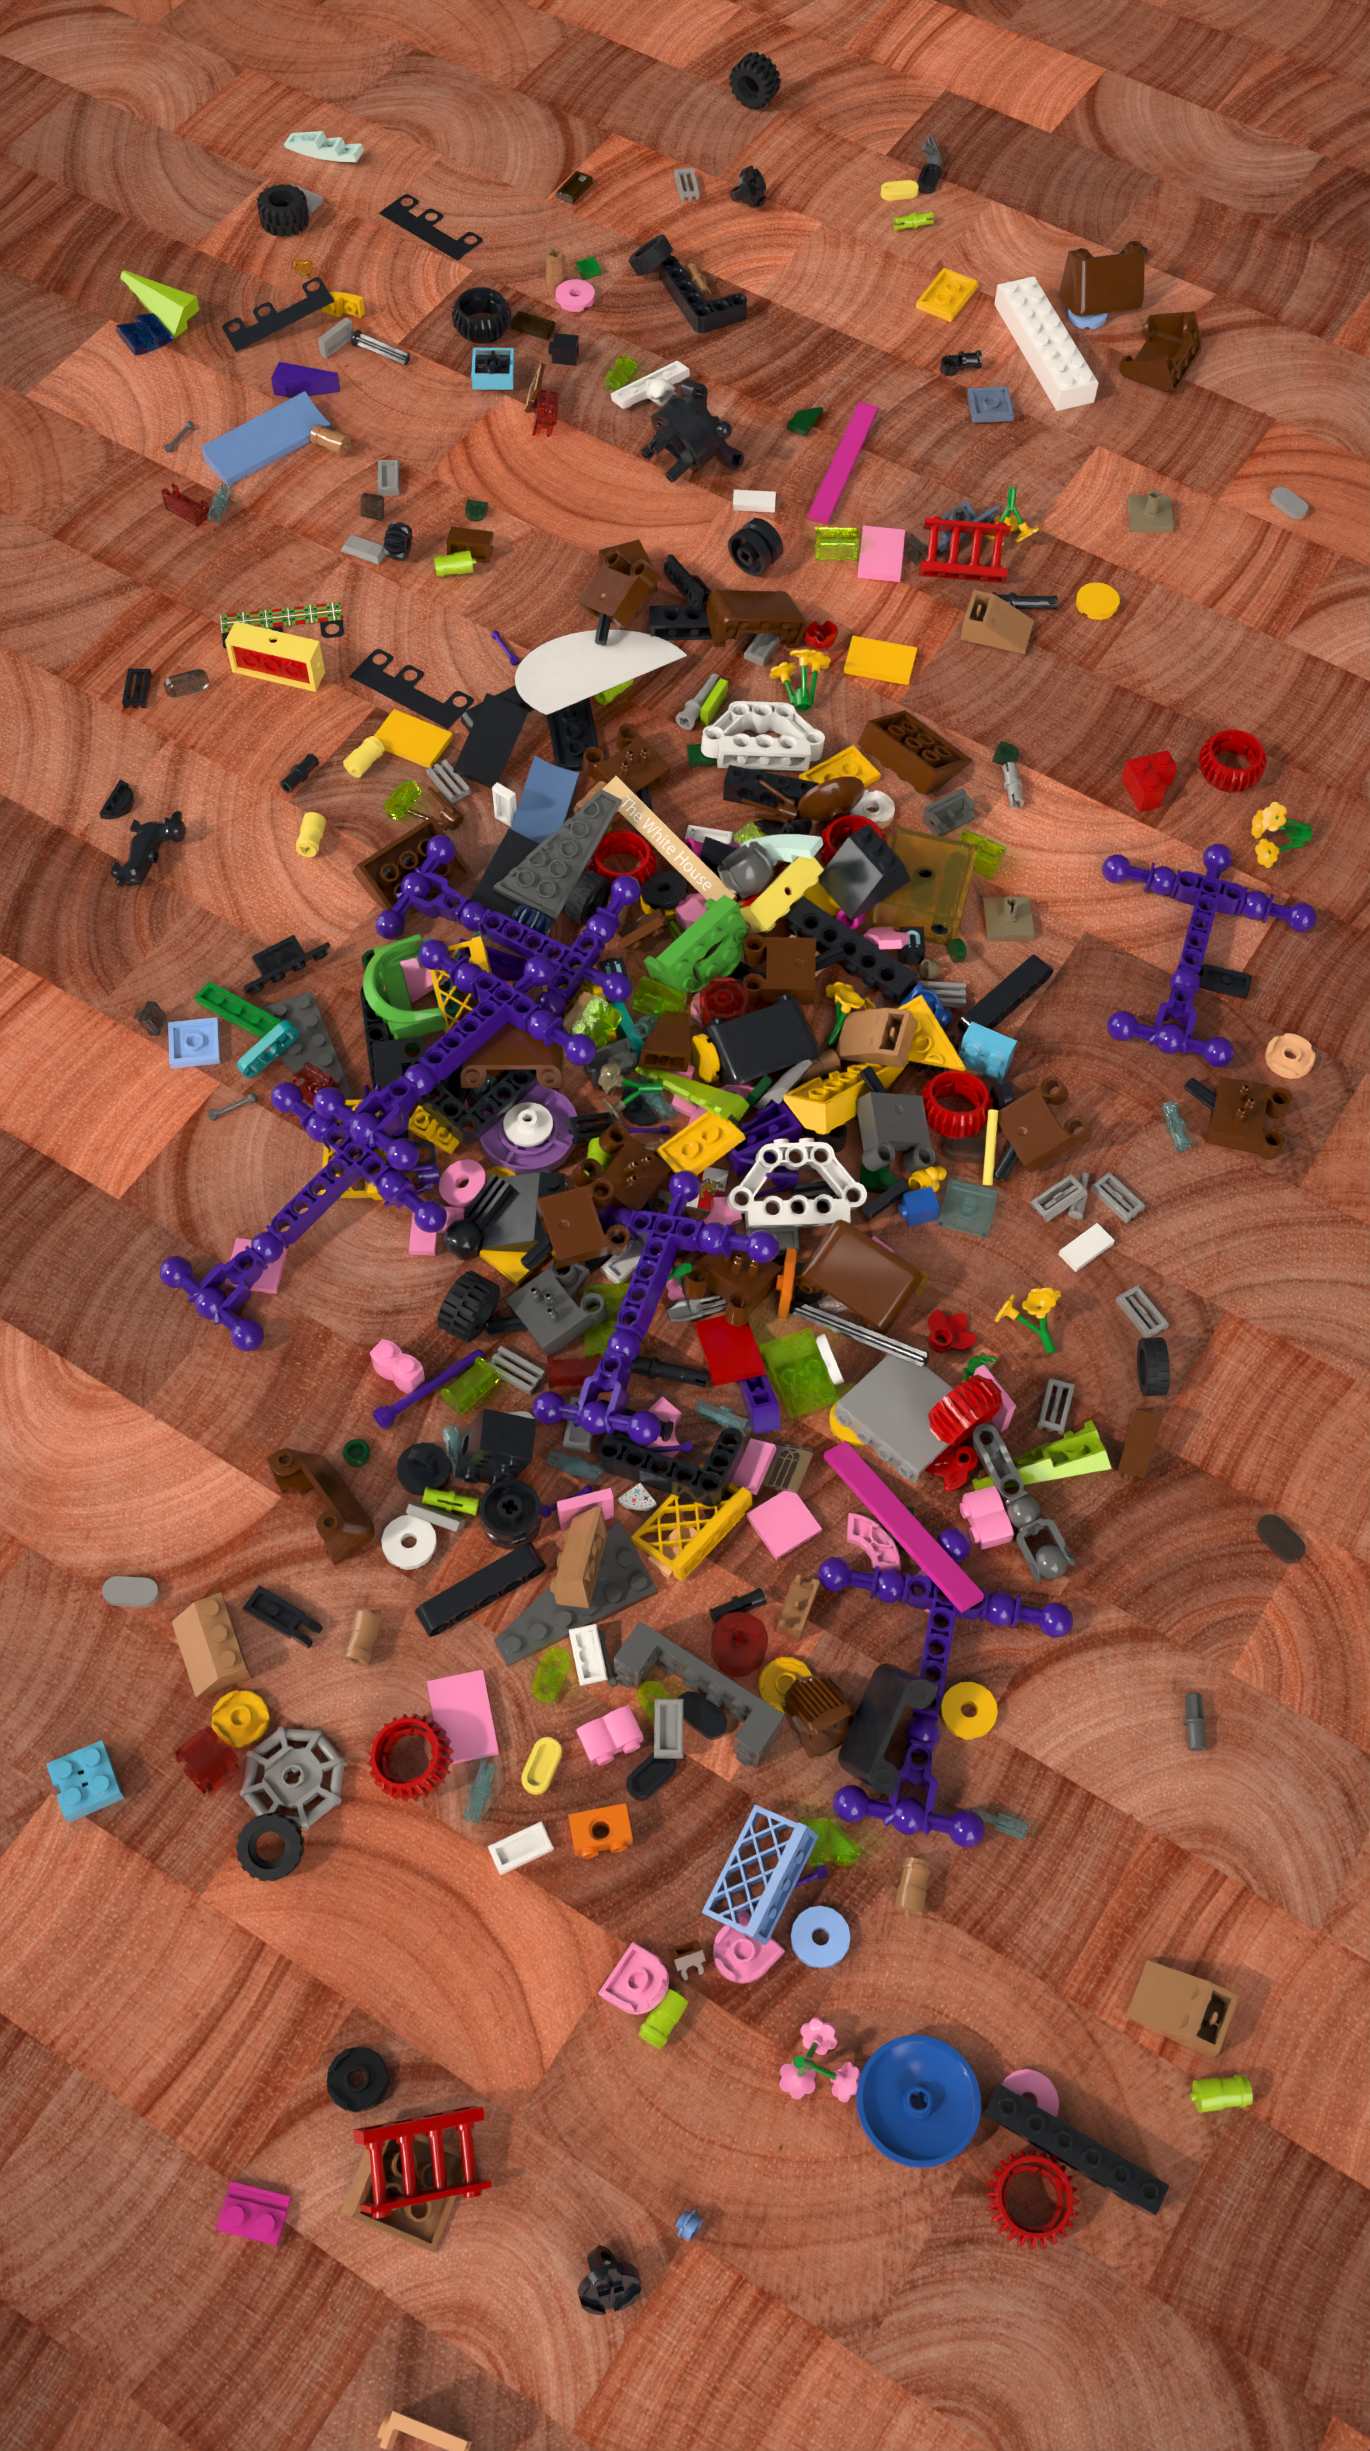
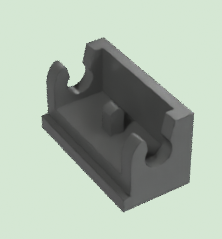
M961 788L926 806L923 823L938 839L974 820L975 814L971 809L975 808V804L965 793V790Z
M629 1037L596 1049L594 1059L584 1065V1070L593 1088L599 1086L598 1080L601 1076V1068L604 1064H608L611 1059L615 1060L617 1065H620V1074L623 1076L636 1072L637 1055L636 1052L632 1053Z

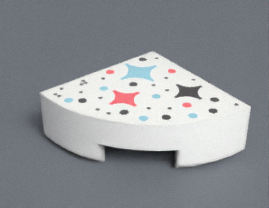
M641 1483L618 1498V1502L627 1509L649 1511L657 1507V1503Z

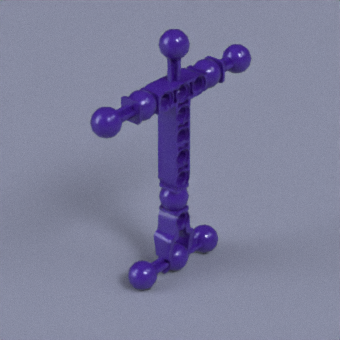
M437 835L428 841V857L421 868L414 867L415 872L409 873L403 878L401 892L396 894L399 900L392 910L382 911L375 921V929L382 938L388 940L397 939L403 934L405 929L404 916L413 905L414 909L432 919L441 916L458 922L469 931H480L481 935H487L491 941L527 959L537 955L549 958L555 967L554 978L551 984L546 986L547 991L542 992L537 997L535 1005H540L541 1010L551 1011L557 1018L564 1015L566 1005L576 995L585 980L601 987L602 993L610 1002L620 1003L630 997L632 982L629 977L620 972L607 975L593 968V966L600 958L601 949H605L604 943L613 939L616 928L620 927L618 915L623 907L634 904L639 899L641 885L633 876L629 875L619 876L615 879L611 887L613 898L606 909L597 907V914L588 919L583 934H580L572 947L569 948L499 912L492 911L481 902H470L469 898H463L459 892L451 889L448 880L434 874L439 865L448 864L454 859L456 845L448 836ZM431 886L442 891V894L438 895L431 902L424 900L429 896ZM514 935H519L517 938H511ZM534 945H539V946H538L537 948H535V949H532V948H531V947L534 946ZM587 946H593L591 949H584ZM554 955H560L556 959H551ZM575 965H581L577 969H571ZM563 984H567V985H568V986L565 987V988H562V989L559 988V987H560L561 985H563Z
M1213 844L1203 853V865L1207 868L1206 876L1190 871L1181 872V870H1178L1176 874L1173 869L1167 866L1154 868L1155 863L1153 862L1149 871L1131 866V862L1122 854L1108 856L1102 864V874L1107 881L1122 883L1127 879L1143 882L1146 883L1144 889L1146 893L1149 887L1156 895H1168L1171 893V899L1175 898L1179 902L1193 905L1177 970L1170 978L1171 993L1169 1000L1160 1005L1154 1027L1138 1023L1135 1016L1128 1011H1118L1113 1013L1107 1021L1109 1035L1117 1041H1127L1132 1039L1133 1036L1148 1040L1150 1046L1155 1044L1159 1051L1165 1054H1175L1180 1051L1184 1055L1188 1051L1203 1055L1207 1064L1213 1067L1221 1068L1228 1065L1234 1057V1046L1228 1039L1214 1037L1206 1042L1191 1038L1197 1017L1196 1011L1192 1009L1194 995L1200 988L1199 973L1215 912L1228 915L1236 914V916H1239L1241 912L1250 920L1263 918L1262 923L1264 924L1267 917L1272 916L1286 920L1288 926L1296 932H1306L1316 923L1317 915L1315 909L1307 903H1297L1291 907L1272 903L1274 897L1272 893L1268 898L1260 890L1247 892V887L1243 888L1236 883L1220 880L1221 872L1226 871L1232 863V852L1223 844ZM1170 1016L1175 1020L1181 1019L1180 1024L1185 1026V1031L1176 1024L1162 1026V1022L1168 1021Z
M432 939L424 942L419 949L418 955L421 964L430 970L442 968L449 973L453 986H457L462 992L471 993L474 999L478 998L480 1003L425 1052L424 1057L419 1059V1064L410 1066L404 1073V1076L401 1075L399 1079L394 1080L381 1091L375 1090L370 1092L356 1107V1112L345 1105L344 1095L339 1089L333 1087H325L316 1093L313 1100L314 1110L320 1117L325 1119L337 1117L344 1122L343 1129L349 1130L350 1135L357 1143L362 1145L369 1144L370 1148L378 1146L386 1152L387 1161L392 1168L404 1171L413 1168L418 1162V1147L412 1140L407 1138L395 1140L391 1135L404 1126L403 1118L413 1109L415 1102L420 1101V1096L431 1092L435 1083L439 1084L440 1080L447 1078L507 1022L521 1030H525L534 1039L544 1041L547 1047L556 1042L565 1048L564 1052L567 1059L575 1065L590 1063L594 1059L597 1049L593 1039L585 1034H575L572 1036L563 1029V1022L560 1017L556 1018L551 1011L541 1010L540 1005H535L533 1000L525 995L533 986L542 987L553 980L555 967L549 958L539 955L530 958L525 964L524 976L511 986L497 976L487 973L478 964L469 962L465 956L459 961L449 956V949L442 941ZM379 1111L389 1113L382 1122L375 1115Z
M281 1082L274 1087L271 1092L272 1105L277 1111L284 1114L294 1113L301 1119L300 1124L309 1137L314 1141L324 1143L326 1148L331 1149L335 1157L273 1218L271 1225L266 1226L268 1231L255 1235L251 1241V1247L246 1246V1250L238 1253L226 1264H217L201 1283L192 1276L190 1262L181 1256H170L160 1266L161 1281L171 1288H183L190 1295L188 1301L195 1303L197 1313L205 1319H214V1325L221 1323L231 1331L233 1345L245 1352L254 1351L260 1347L264 1340L263 1327L253 1319H241L234 1312L250 1299L252 1294L250 1289L261 1277L263 1270L268 1269L266 1264L277 1261L283 1254V1248L288 1249L289 1244L296 1242L360 1176L370 1185L376 1187L384 1200L391 1203L394 1202L398 1209L405 1205L414 1212L415 1224L420 1230L427 1233L438 1232L444 1227L447 1220V1212L442 1204L434 1200L423 1201L415 1194L416 1189L413 1183L409 1181L404 1173L392 1170L389 1164L385 1165L383 1159L374 1152L378 1146L370 1148L369 1144L362 1145L357 1143L350 1135V1132L344 1130L339 1125L336 1118L325 1119L320 1117L314 1110V1107L311 1108L302 1101L301 1089L291 1082ZM380 1111L378 1119L382 1122L389 1113ZM408 1114L403 1118L404 1126L392 1134L391 1137L400 1136L407 1130L409 1126ZM344 1139L342 1143L335 1144L338 1140ZM362 1154L360 1158L353 1159L355 1155ZM381 1169L378 1173L371 1174L373 1170ZM344 1172L342 1176L335 1177L337 1173ZM327 1190L323 1195H317L319 1191ZM308 1208L305 1213L299 1214L300 1210ZM290 1226L287 1231L281 1232L282 1228ZM248 1263H253L252 1267L244 1269ZM226 1278H229L232 1284L238 1285L228 1298L224 1291L217 1288Z
M681 1170L671 1178L669 1189L673 1198L667 1214L650 1211H632L626 1207L614 1209L612 1205L606 1208L605 1213L597 1212L605 1235L611 1226L623 1225L628 1229L633 1241L640 1239L641 1242L645 1243V1246L618 1313V1324L614 1326L617 1331L610 1336L607 1343L608 1351L605 1350V1356L600 1360L593 1376L585 1379L578 1401L579 1406L565 1403L564 1398L554 1391H545L538 1395L533 1403V1412L536 1419L546 1425H554L562 1419L573 1421L575 1428L582 1426L586 1432L593 1435H600L606 1431L610 1435L614 1430L628 1432L632 1441L640 1445H649L656 1441L661 1434V1423L656 1414L648 1410L638 1411L632 1416L622 1414L630 1399L626 1390L631 1375L630 1368L634 1366L631 1361L640 1352V1342H643V1336L649 1329L678 1250H699L700 1252L705 1251L710 1255H720L723 1253L725 1257H730L732 1250L747 1252L748 1256L758 1263H768L775 1259L779 1252L778 1238L768 1230H757L750 1236L736 1234L730 1224L725 1226L719 1222H710L706 1225L704 1221L697 1222L695 1219L682 1217L687 1202L696 1199L701 1192L700 1178L689 1170ZM613 1391L609 1406L601 1401H596L600 1393Z
M947 1529L937 1538V1543L958 1566L959 1562L964 1560L970 1553V1539L960 1529ZM840 1557L826 1559L819 1566L818 1579L824 1589L828 1591L840 1592L848 1586L871 1590L869 1599H873L875 1595L884 1603H896L901 1600L900 1604L902 1605L907 1603L913 1608L929 1609L918 1676L928 1680L925 1677V1673L932 1672L939 1678L938 1681L932 1682L939 1686L932 1701L934 1708H913L912 1716L905 1725V1737L908 1741L906 1750L908 1751L902 1769L897 1770L899 1779L892 1797H888V1802L869 1799L863 1789L856 1785H846L840 1788L834 1795L833 1809L836 1815L846 1822H857L865 1816L883 1820L885 1827L892 1823L894 1828L904 1835H913L922 1830L927 1836L933 1830L949 1834L954 1843L961 1847L978 1845L984 1837L985 1825L977 1813L971 1810H961L953 1816L932 1812L938 1784L936 1778L931 1776L932 1752L941 1736V1728L937 1722L939 1718L938 1710L942 1703L955 1617L965 1619L980 1618L979 1621H983L985 1617L989 1623L995 1626H1006L1011 1623L1010 1628L1013 1629L1017 1621L1039 1625L1043 1633L1051 1638H1060L1067 1635L1072 1629L1073 1616L1067 1606L1059 1602L1049 1603L1042 1609L1021 1605L1020 1595H1017L1016 1599H1014L1011 1594L1005 1591H995L989 1594L990 1590L984 1592L979 1588L984 1594L983 1600L978 1603L979 1606L971 1607L961 1613L951 1601H943L939 1598L938 1594L943 1592L928 1576L915 1575L910 1577V1574L907 1573L905 1577L894 1568H886L879 1571L880 1566H876L875 1572L872 1574L852 1570L848 1562ZM911 1588H921L924 1591V1595H914L911 1592ZM934 1620H944L947 1627H937ZM933 1645L939 1646L943 1653L936 1655L930 1651L929 1647ZM919 1754L925 1759V1763L917 1765L912 1761L911 1756ZM908 1781L912 1785L921 1784V1787L927 1791L925 1806L912 1797L902 1798L897 1801L900 1783Z

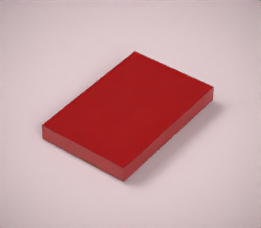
M725 1315L694 1322V1329L714 1387L766 1375L765 1366L748 1321L743 1326H733L726 1321Z

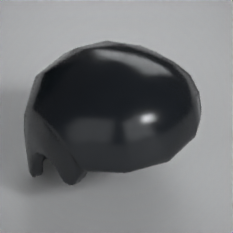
M468 1219L455 1220L446 1227L443 1239L449 1253L456 1255L460 1260L475 1258L482 1250L483 1235L480 1227L473 1221Z

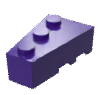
M772 1100V1103L764 1110L761 1108L757 1111L756 1117L748 1124L745 1122L738 1128L746 1139L725 1154L726 1161L738 1177L748 1173L753 1165L739 1162V1157L755 1160L758 1151L764 1145L774 1143L776 1139H789V1143H799V1139H803L802 1125L783 1101L777 1104ZM765 1152L763 1155L764 1161L767 1163L776 1159L771 1152Z

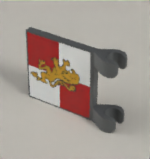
M711 1166L697 1175L701 1181V1192L696 1199L687 1202L685 1209L710 1214L712 1199L715 1197H725L729 1170ZM657 1190L654 1203L658 1207H669L673 1196L664 1190Z

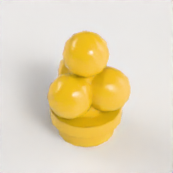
M938 1165L914 1172L909 1178L911 1191L932 1186L934 1193L937 1192L940 1187L939 1181L946 1177V1169Z

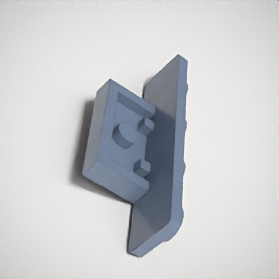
M968 501L956 507L966 509L970 516L969 522L982 523L983 521L989 523L997 517L996 512L1001 508L997 504L978 517ZM954 509L943 515L941 518L943 520H948V516L951 512H953ZM957 515V520L960 521L961 517ZM939 531L943 540L937 543V551L939 550L942 553L950 547L952 532ZM960 533L959 541H961L967 535L965 533Z

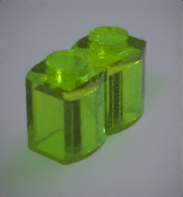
M596 995L587 1003L583 1016L573 1024L569 1034L572 1036L575 1034L590 1036L598 1049L605 1046L609 1034L619 1025L622 1013Z

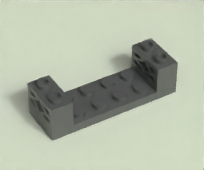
M639 1621L614 1657L616 1680L626 1688L632 1686L639 1690L658 1663L659 1668L669 1676L675 1674L683 1680L682 1683L687 1688L695 1692L698 1689L707 1695L706 1699L717 1707L724 1706L730 1710L732 1717L744 1723L735 1736L733 1753L736 1754L735 1758L747 1767L753 1765L758 1768L781 1733L785 1714Z

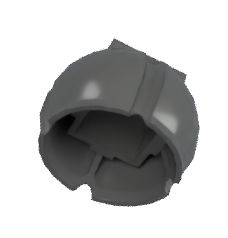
M757 841L750 842L749 847L743 845L733 851L722 861L724 866L719 865L717 868L725 887L731 892L740 895L742 899L763 891L775 875L770 854Z

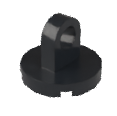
M749 166L742 169L739 178L740 185L731 189L729 194L732 201L744 198L751 208H758L764 205L766 201V196H764L766 184L761 172L757 168L754 169V166Z
M422 1442L404 1450L398 1459L396 1470L398 1479L406 1491L413 1495L424 1496L425 1487L435 1490L444 1488L450 1479L451 1465L448 1455L442 1448L432 1443Z
M599 2245L588 2254L587 2261L590 2273L580 2282L578 2288L582 2308L591 2314L604 2315L606 2314L605 2309L614 2308V2312L632 2304L642 2290V2281L638 2269L632 2264L617 2263L612 2252L602 2245Z

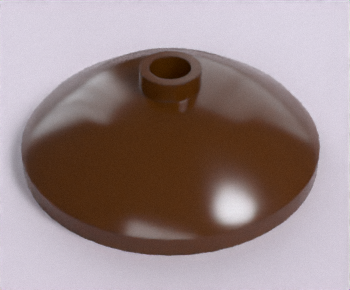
M850 776L825 781L809 790L800 799L798 811L803 818H809L811 821L836 820L848 814L861 801L865 793V786L862 780Z

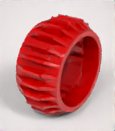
M1224 730L1211 736L1202 745L1198 759L1200 763L1198 768L1201 770V775H1203L1205 780L1215 789L1228 793L1241 792L1251 786L1254 787L1255 783L1260 781L1266 768V753H1264L1261 743L1253 735L1242 730ZM1220 753L1236 754L1244 758L1250 766L1246 769H1232L1218 762L1215 756Z
M859 815L840 817L830 825H827V829L822 831L823 846L819 849V854H821L820 860L825 863L824 866L826 867L838 852L835 843L848 838L867 824L887 844L888 842L885 840L886 835L881 832L882 829L875 822Z
M613 831L605 834L588 864V871H594L607 878L611 883L610 888L613 881L623 875L633 876L642 886L645 880L650 878L656 870V854L653 853V847L642 836L631 831ZM614 854H630L637 857L641 864L640 867L633 871L618 873L606 869L603 862Z
M952 1070L934 1076L932 1080H928L926 1086H923L921 1092L928 1126L936 1133L949 1138H965L978 1133L980 1129L985 1128L988 1110L993 1109L991 1092L988 1091L982 1080L968 1072ZM948 1096L963 1098L975 1106V1110L970 1112L950 1111L942 1107L937 1102V1099Z
M980 1375L972 1376L949 1392L928 1413L929 1429L940 1442L943 1441L952 1446L961 1443L973 1434L977 1426L989 1422L1002 1409V1391L991 1378L987 1379Z
M414 1713L409 1717L403 1714L401 1719L393 1717L391 1723H384V1728L376 1732L375 1740L370 1742L373 1745L372 1749L368 1751L371 1759L367 1762V1765L372 1767L369 1774L375 1778L374 1783L385 1794H390L396 1800L400 1797L405 1802L410 1798L418 1801L420 1796L423 1795L428 1798L429 1792H437V1787L441 1783H445L444 1778L446 1774L451 1773L448 1768L453 1763L450 1755L454 1750L449 1747L452 1741L445 1736L447 1732L442 1727H439L436 1721H431L426 1715L420 1717ZM416 1733L420 1737L428 1739L432 1747L431 1755L433 1759L429 1761V1767L421 1776L415 1779H407L405 1782L403 1779L396 1778L392 1774L389 1767L391 1761L388 1756L392 1754V1748L400 1739L406 1736H413Z
M1020 2149L1017 2152V2158L1010 2153L1007 2155L1008 2164L1003 2160L997 2163L1001 2171L996 2169L991 2171V2175L996 2180H989L986 2183L992 2189V2192L985 2194V2198L991 2200V2205L986 2208V2211H993L994 2217L990 2222L999 2223L998 2233L1003 2231L1008 2233L1006 2241L1010 2242L1016 2238L1017 2247L1019 2248L1025 2242L1028 2243L1029 2250L1035 2249L1036 2242H1038L1041 2249L1047 2248V2240L1052 2245L1057 2244L1056 2235L1062 2239L1065 2238L1067 2234L1064 2227L1068 2229L1074 2227L1069 2218L1078 2216V2213L1073 2210V2206L1080 2203V2200L1073 2198V2193L1078 2190V2187H1071L1070 2184L1074 2177L1073 2175L1066 2176L1064 2173L1066 2165L1061 2167L1056 2165V2156L1051 2160L1046 2159V2151L1036 2156L1035 2149H1031L1028 2156H1026L1023 2149ZM1041 2169L1039 2171L1041 2177L1047 2178L1055 2189L1057 2196L1055 2204L1059 2209L1053 2213L1052 2220L1046 2225L1040 2227L1030 2225L1023 2230L1025 2226L1023 2222L1016 2220L1009 2210L1006 2201L1008 2192L1005 2189L1011 2185L1012 2178L1018 2173L1025 2171L1035 2173ZM1008 2173H1010V2176L1007 2178V2180H1006V2182H1005V2184H1004V2186H1003V2183H1004V2180H1005L1006 2176L1008 2175Z

